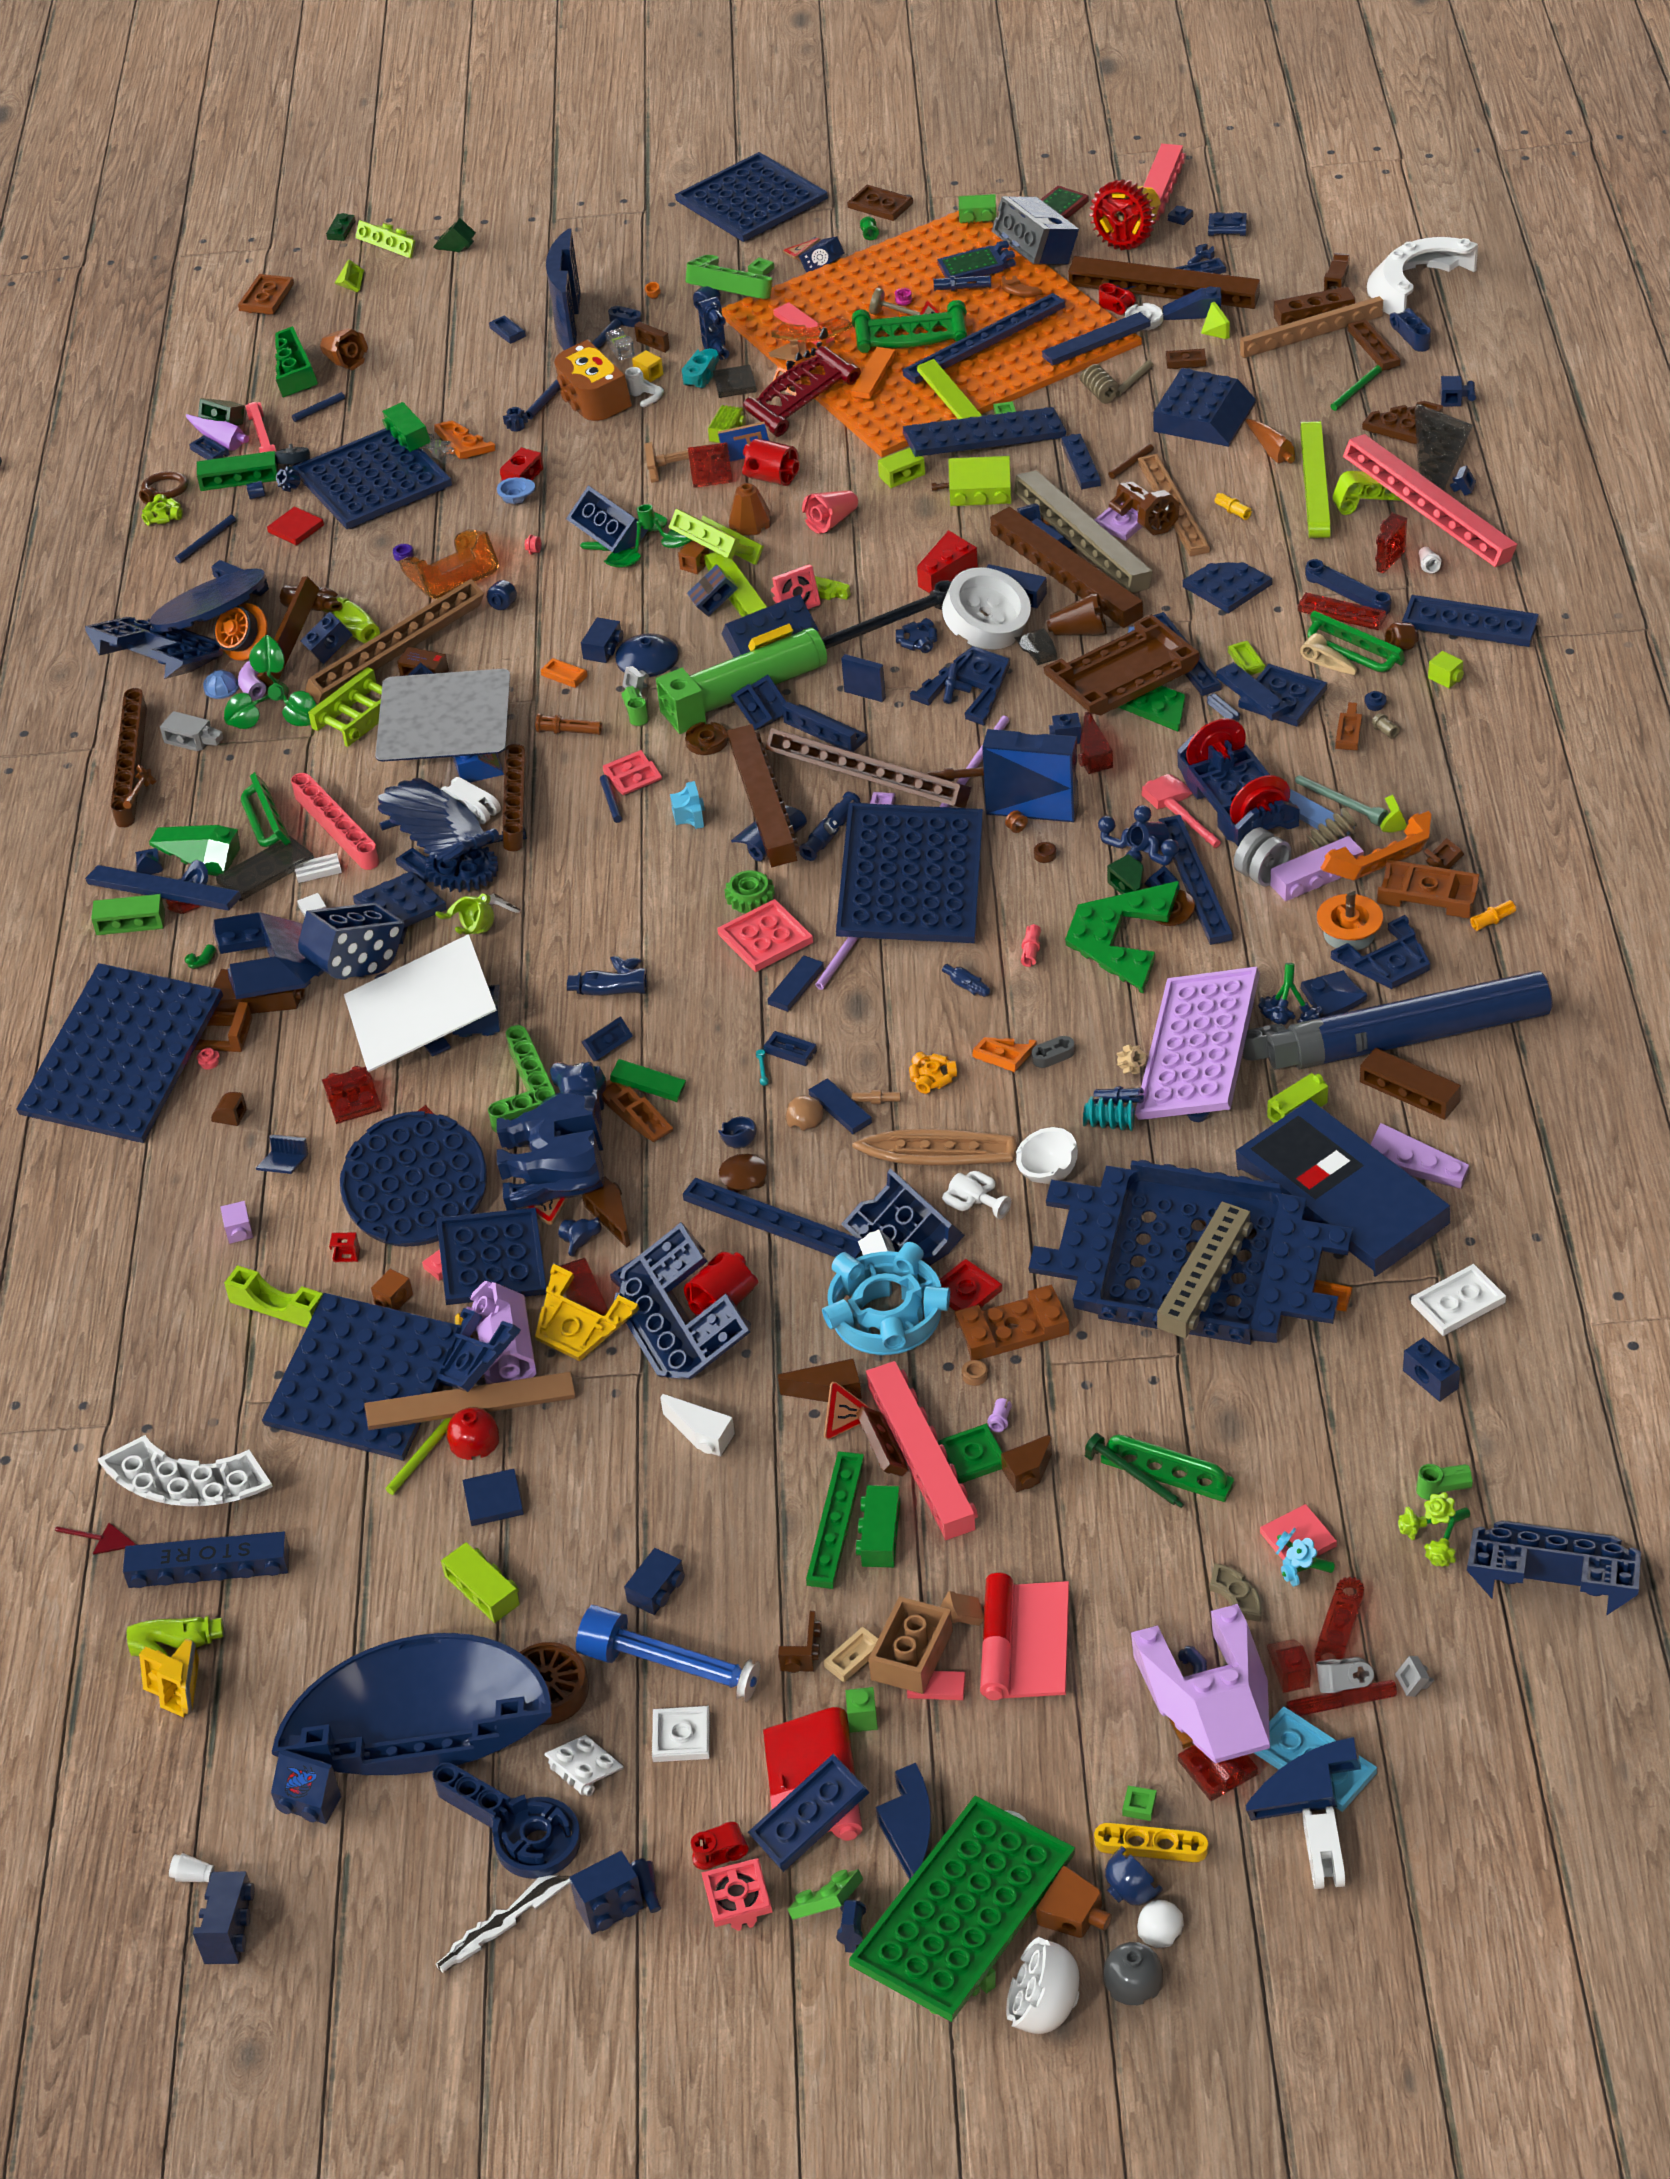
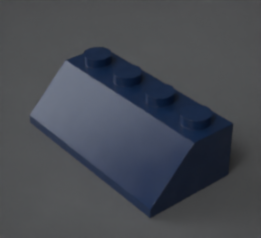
M588 485L566 519L614 554L634 547L636 545L637 521L639 520ZM641 527L640 541L648 529Z

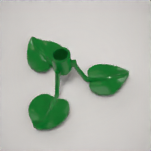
M643 504L637 507L639 521H637L635 548H629L615 554L612 552L604 562L613 567H628L637 563L641 558V555L637 553L639 551L641 527L648 529L647 532L659 530L662 537H664L661 543L667 548H678L692 540L674 530L665 533L662 528L667 525V518L654 512L651 504Z
M265 635L250 651L249 661L255 671L259 673L267 671V676L274 684L268 688V695L252 702V698L248 693H238L231 697L224 710L225 723L240 729L253 727L260 717L259 709L255 705L271 698L275 701L283 699L284 703L287 704L283 708L282 714L288 723L295 726L311 725L308 712L317 706L314 698L305 691H296L290 695L288 701L289 689L287 685L279 682L271 674V672L278 673L283 669L285 663L284 654L279 644L271 636Z

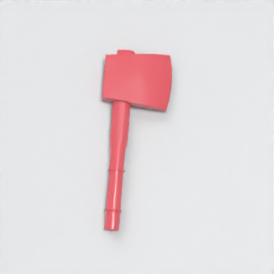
M1167 774L1148 781L1142 787V796L1156 809L1167 807L1175 815H1181L1182 820L1214 848L1220 845L1221 841L1178 803L1193 794L1181 780L1171 774Z

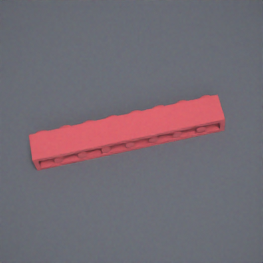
M893 1361L866 1370L868 1389L879 1411L882 1413L945 1541L974 1531L975 1519L978 1518L975 1505L969 1503L966 1499L968 1498L966 1488L963 1483H958L954 1465L948 1464L947 1453L943 1444L938 1445L935 1428L933 1425H928V1418L924 1407L918 1406V1398L914 1388L909 1389L907 1385L908 1378L904 1369L900 1370L896 1362Z

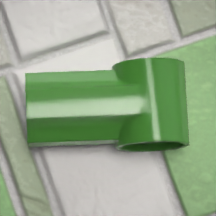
M634 686L626 687L621 694L629 715V722L634 726L646 724L648 722L646 700L642 698L639 689H636Z
M1425 1464L1419 1469L1416 1492L1421 1498L1430 1500L1431 1494L1439 1495L1440 1492L1472 1488L1473 1480L1470 1467L1463 1464L1440 1468L1434 1464Z

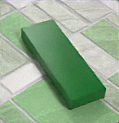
M618 1059L610 1075V1081L630 1086L631 1088L678 1102L686 1084L684 1079Z

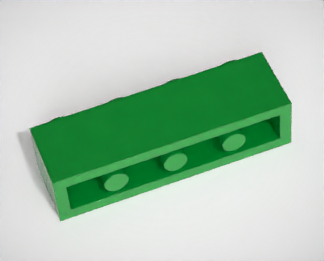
M275 451L197 461V479L200 491L243 486L258 481L263 483L276 481L278 473Z

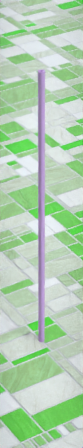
M1002 716L994 730H1004L1009 722V718ZM982 746L966 769L979 766L983 760ZM970 777L959 778L956 783L965 785ZM941 803L939 807H950L951 805ZM848 937L816 982L815 985L818 989H824L858 940L857 937Z

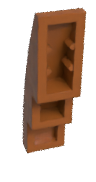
M610 1080L606 1081V1090L603 1092L604 1102L641 1135L652 1142H656L673 1131V1127L645 1097L640 1098L630 1086L625 1088L622 1084Z

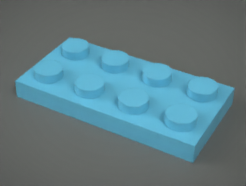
M1283 1706L1269 1721L1270 1748L1255 1752L1254 1754L1279 1770L1295 1758L1314 1748L1336 1740ZM1359 1756L1360 1770L1332 1774L1337 1807L1335 1808L1341 1812L1348 1807L1377 1774V1767Z

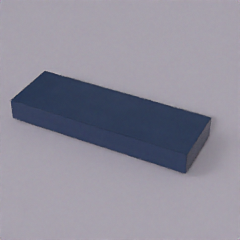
M803 955L768 997V1005L788 1012L824 969V962Z
M828 1078L808 1089L809 1096L818 1100L823 1108L850 1133L855 1134L872 1123V1117Z

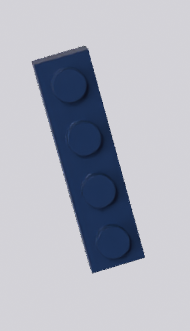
M1081 434L1061 437V444L1080 488L1087 489L1101 486V479Z

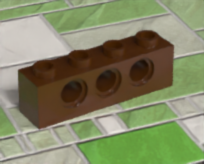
M1347 286L1274 301V319L1278 326H1282L1355 304V297Z

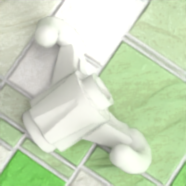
M630 367L626 369L625 378L629 395L639 396L643 392L654 394L640 402L641 407L650 406L662 397L664 389L644 379L640 368Z

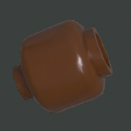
M1393 623L1385 632V642L1402 650H1411L1419 639L1418 631L1412 623Z

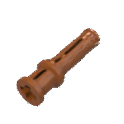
M538 713L535 729L539 733L541 731H552L554 734H559L561 731L601 735L602 723L601 721L565 719L560 715H555V717L543 716L542 713Z

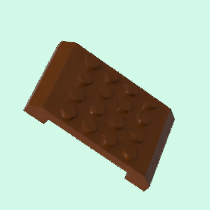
M1151 614L1134 622L1135 630L1068 663L1061 658L1043 668L1046 676L1089 713L1101 716L1192 671L1200 660V656L1195 648Z

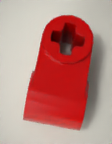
M1105 283L1099 287V306L1103 309L1122 315L1128 307L1133 306L1136 302L1132 292L1111 283Z
M726 1822L718 1827L698 1832L691 1838L690 1842L693 1851V1864L701 1870H709L715 1866L739 1860L749 1850L741 1829L736 1822ZM706 1855L709 1857L708 1862L706 1861Z

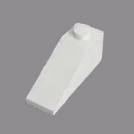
M662 1394L660 1399L663 1414L697 1449L704 1453L721 1457L735 1434L733 1418Z

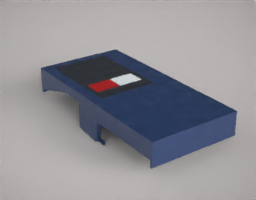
M1310 1099L1236 1150L1237 1170H1243L1263 1181L1272 1180L1277 1184H1281L1283 1194L1306 1197L1305 1221L1353 1228L1349 1252L1371 1268L1375 1277L1450 1224V1205Z

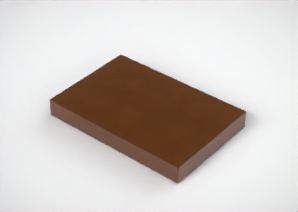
M867 184L847 202V206L853 210L894 221L913 204V198Z

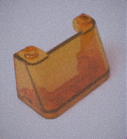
M471 529L465 530L455 537L454 546L457 551L456 553L430 565L425 560H419L413 556L398 561L403 573L426 596L433 599H439L471 578L474 582L490 576L497 571L499 566L488 533Z

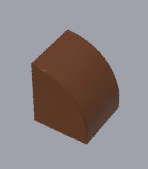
M228 1092L224 1094L211 1116V1121L238 1126L247 1111L243 1093Z

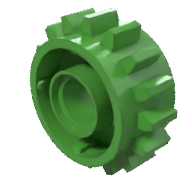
M753 870L742 871L731 877L730 882L726 883V889H724L727 904H732V909L741 913H748L774 900L773 895H775L772 879H767L766 874L764 875Z

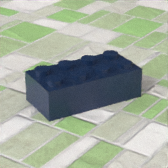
M799 594L726 623L721 634L734 658L750 652L748 645L752 638L789 623L793 629L792 634L808 628H814L817 632L819 630Z

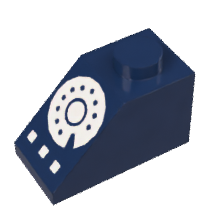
M836 236L822 239L799 255V258L807 273L833 262L845 252Z

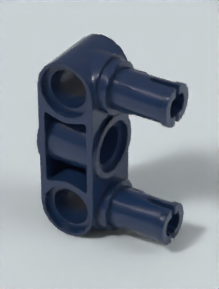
M717 297L698 302V313L704 349H715L719 354L720 360H723V357L727 359L729 351L725 347L724 334L726 319L722 316L720 301Z

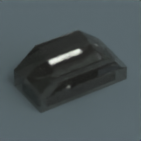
M1044 628L1023 636L1014 637L1023 651L1030 654L1037 666L1057 660L1054 643Z

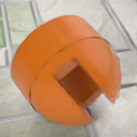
M650 282L645 286V292L649 298L656 299L660 295L661 290L657 282Z

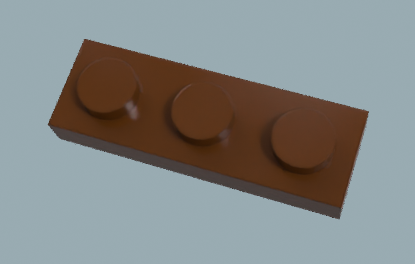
M862 1406L856 1414L861 1423V1428L866 1433L870 1442V1447L876 1454L880 1468L888 1474L892 1473L903 1476L909 1469L882 1413Z

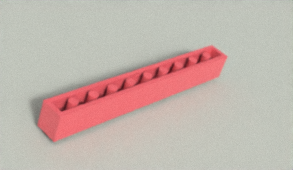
M1366 434L1349 439L1343 455L1345 459L1494 567L1511 561L1518 545Z

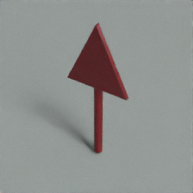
M108 1523L102 1535L55 1527L56 1532L99 1540L93 1555L125 1549V1546L136 1545L110 1523Z

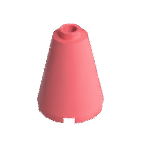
M852 491L810 494L805 497L802 505V512L806 513L807 516L805 522L815 533H826L857 509L858 498Z

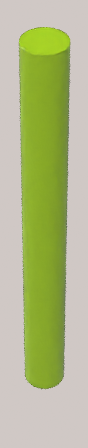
M445 1418L388 1484L385 1489L389 1494H395L447 1433V1426L452 1418Z

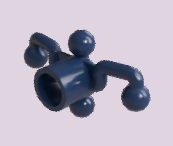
M1140 805L1135 808L1134 818L1136 822L1122 832L1121 839L1109 836L1116 827L1115 820L1111 816H1103L1098 822V828L1101 831L1100 838L1103 843L1120 849L1130 846L1131 850L1126 855L1129 854L1140 862L1143 860L1140 851L1149 853L1152 861L1167 866L1171 863L1173 856L1179 851L1178 843L1173 839H1169V831L1164 823L1147 822L1152 815L1150 808L1146 805ZM1158 851H1162V853L1164 854V856L1161 855V854H1158Z

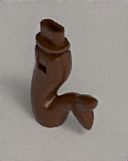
M287 585L281 589L279 597L280 603L283 606L289 607L296 592V586ZM319 587V593L311 610L326 613L341 610L342 603L338 602L335 598L338 594L332 589Z

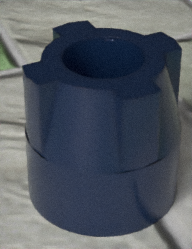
M262 481L246 484L249 499L266 496Z

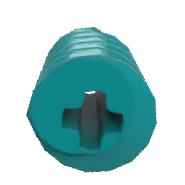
M1090 1096L1084 1106L1083 1126H1086L1090 1120L1091 1127H1096L1099 1122L1101 1128H1106L1109 1122L1111 1129H1115L1119 1123L1121 1130H1125L1127 1125H1129L1130 1131H1133L1135 1108L1133 1107L1132 1100H1129L1127 1106L1124 1107L1122 1099H1119L1117 1105L1114 1106L1112 1098L1109 1099L1107 1105H1104L1103 1097H1100L1098 1103L1095 1104L1093 1096Z

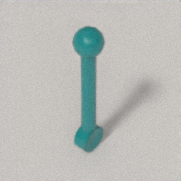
M760 1049L756 1051V1058L759 1059L761 1072L759 1082L762 1086H766L769 1083L764 1065L766 1055L765 1051Z

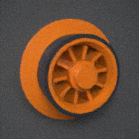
M250 603L238 605L219 615L214 627V636L217 644L230 658L238 661L248 660L252 648L267 635L268 624L266 616L258 606Z

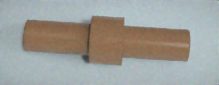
M881 1090L852 1092V1100L854 1102H871V1104L900 1102L901 1092H881Z

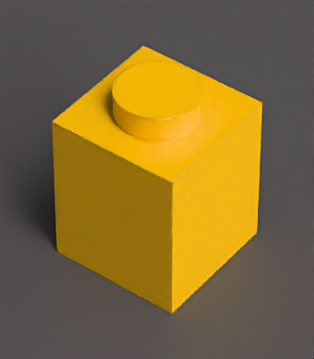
M645 350L632 358L633 367L640 368L644 379L652 382L664 375L662 358Z

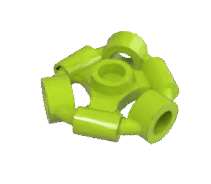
M158 494L154 497V501L148 502L142 510V519L148 526L153 523H168L172 519L180 520L183 510L180 503L173 498L167 499L165 495Z

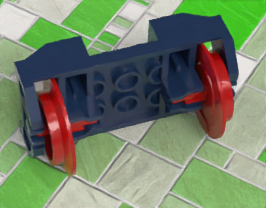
M1223 718L1201 727L1196 734H1193L1177 750L1178 768L1183 775L1187 787L1197 800L1204 797L1207 798L1217 812V827L1227 840L1234 842L1237 846L1255 828L1261 827L1269 830L1278 826L1286 829L1298 827L1300 809L1289 800L1290 787L1283 778L1270 775L1246 745V733L1243 726L1234 719Z

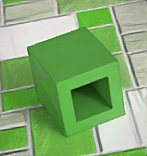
M874 1688L845 1690L850 1733L878 1730Z

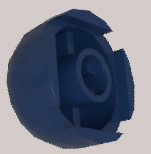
M1121 1846L1108 1860L1105 1868V1878L1110 1884L1107 1891L1118 1903L1124 1899L1130 1905L1141 1906L1147 1904L1161 1893L1163 1888L1160 1885L1154 1888L1150 1884L1154 1882V1878L1131 1854L1125 1858L1123 1853L1126 1849Z

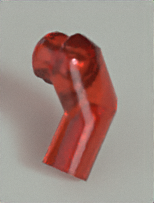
M166 899L168 910L175 913L185 914L200 908L199 905Z

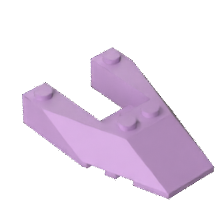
M1238 1604L1211 1611L1213 1636L1228 1665L1189 1676H1182L1158 1625L1131 1632L1134 1659L1159 1712L1163 1716L1167 1715L1181 1733L1186 1732L1193 1739V1744L1214 1763L1270 1748L1268 1679L1247 1621Z

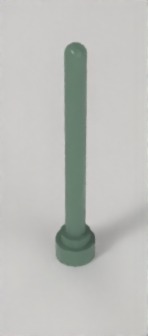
M1301 775L1295 777L1297 784L1368 816L1370 822L1379 827L1389 814L1386 809L1381 807L1370 808Z

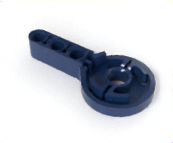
M442 1763L434 1769L433 1780L437 1795L444 1801L492 1828L496 1855L503 1867L509 1872L531 1879L554 1875L567 1867L577 1855L581 1843L579 1823L571 1808L563 1802L549 1797L526 1799L525 1794L516 1798H510L452 1763ZM561 1826L564 1828V1830H565V1832H566V1835H567V1836H570V1837H566V1836H565V1833H564L563 1829L561 1828ZM541 1830L547 1832L540 1840L532 1841L527 1839V1836L534 1831ZM505 1848L507 1849V1851H508L509 1855L512 1857V1859L508 1856V1854H507Z

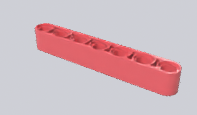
M307 773L295 774L291 778L295 799L361 868L371 870L377 867L379 858L374 841Z

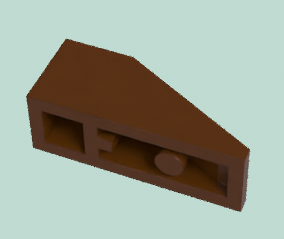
M604 1176V1185L582 1196L583 1204L627 1248L630 1246V1240L621 1200L622 1191L617 1183H612Z
M854 1359L777 1374L780 1395L828 1402L831 1382H837L856 1398H862L860 1380Z

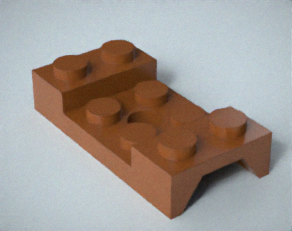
M1388 859L1382 886L1378 887L1377 903L1400 907L1402 901L1444 907L1447 908L1446 915L1469 919L1479 888L1480 874ZM1425 884H1431L1433 886L1427 887L1425 886Z
M1052 1284L1029 1290L1028 1298L981 1311L979 1305L955 1311V1325L963 1333L971 1360H981L1069 1335V1320ZM1009 1324L1018 1325V1327L1014 1329H1010L1006 1326Z

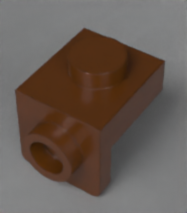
M1447 838L1433 852L1427 848L1423 851L1428 858L1426 863L1429 866L1450 869L1464 856L1463 851Z

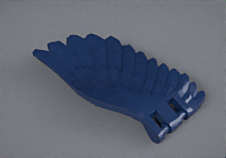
M413 778L412 781H400L397 786L387 787L384 790V794L378 795L380 803L378 810L382 814L391 816L390 822L400 825L402 832L411 834L410 839L417 841V846L423 847L424 853L429 854L431 859H443V862H449L469 852L470 849H478L486 846L487 842L493 843L499 840V833L495 828L484 832L476 816L464 804L422 778Z

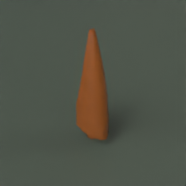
M1246 419L1249 428L1275 462L1279 464L1287 461L1291 464L1295 461V450L1292 442L1272 427L1256 420Z

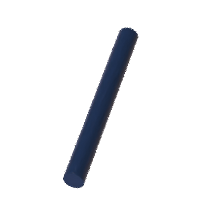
M229 515L175 556V560L178 563L184 561L236 521L235 517Z

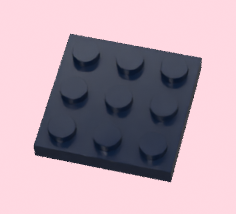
M1268 664L1256 679L1289 705V712L1275 720L1296 727L1327 690V682L1272 664ZM1242 697L1239 699V708L1263 715Z
M411 871L353 895L354 904L376 902L405 922L404 928L435 915L436 911L443 912L447 910L446 902Z

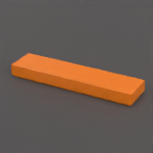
M876 347L851 390L852 397L871 398L895 357V349Z

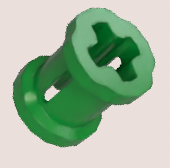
M867 216L860 221L863 237L869 241L876 239L879 235V229L876 226L875 219Z

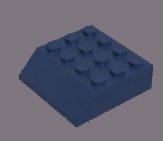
M1181 368L1153 411V431L1229 447L1254 407L1256 398L1236 378Z

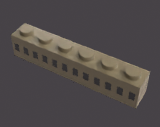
M1223 1201L1221 1202L1157 1311L1158 1329L1185 1339L1191 1330L1196 1329L1199 1315L1202 1311L1205 1312L1207 1310L1212 1292L1216 1293L1218 1291L1223 1273H1228L1232 1263L1231 1259L1234 1255L1237 1256L1239 1254L1242 1240L1251 1233L1253 1223L1250 1222V1211Z

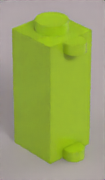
M1310 1073L1269 1099L1267 1118L1276 1123L1309 1099L1320 1107L1327 1104L1328 1085L1323 1080L1321 1074L1317 1073L1314 1075Z

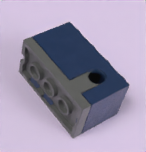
M1002 196L998 207L1000 213L995 218L992 232L1003 241L1007 240L1013 249L1033 264H1069L1079 229L1038 197Z

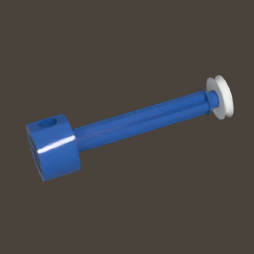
M591 1605L581 1620L576 1637V1652L607 1663H613L619 1653L624 1652L727 1685L730 1688L737 1686V1699L739 1700L744 1697L745 1702L750 1700L757 1686L760 1675L759 1662L752 1664V1660L749 1659L743 1669H741L738 1664L735 1665L628 1631V1618L626 1614L597 1605Z

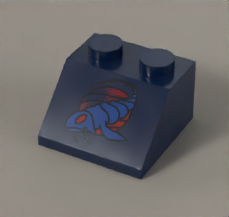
M281 1749L271 1790L276 1808L284 1814L292 1813L302 1816L309 1822L317 1821L327 1824L342 1797L332 1765Z

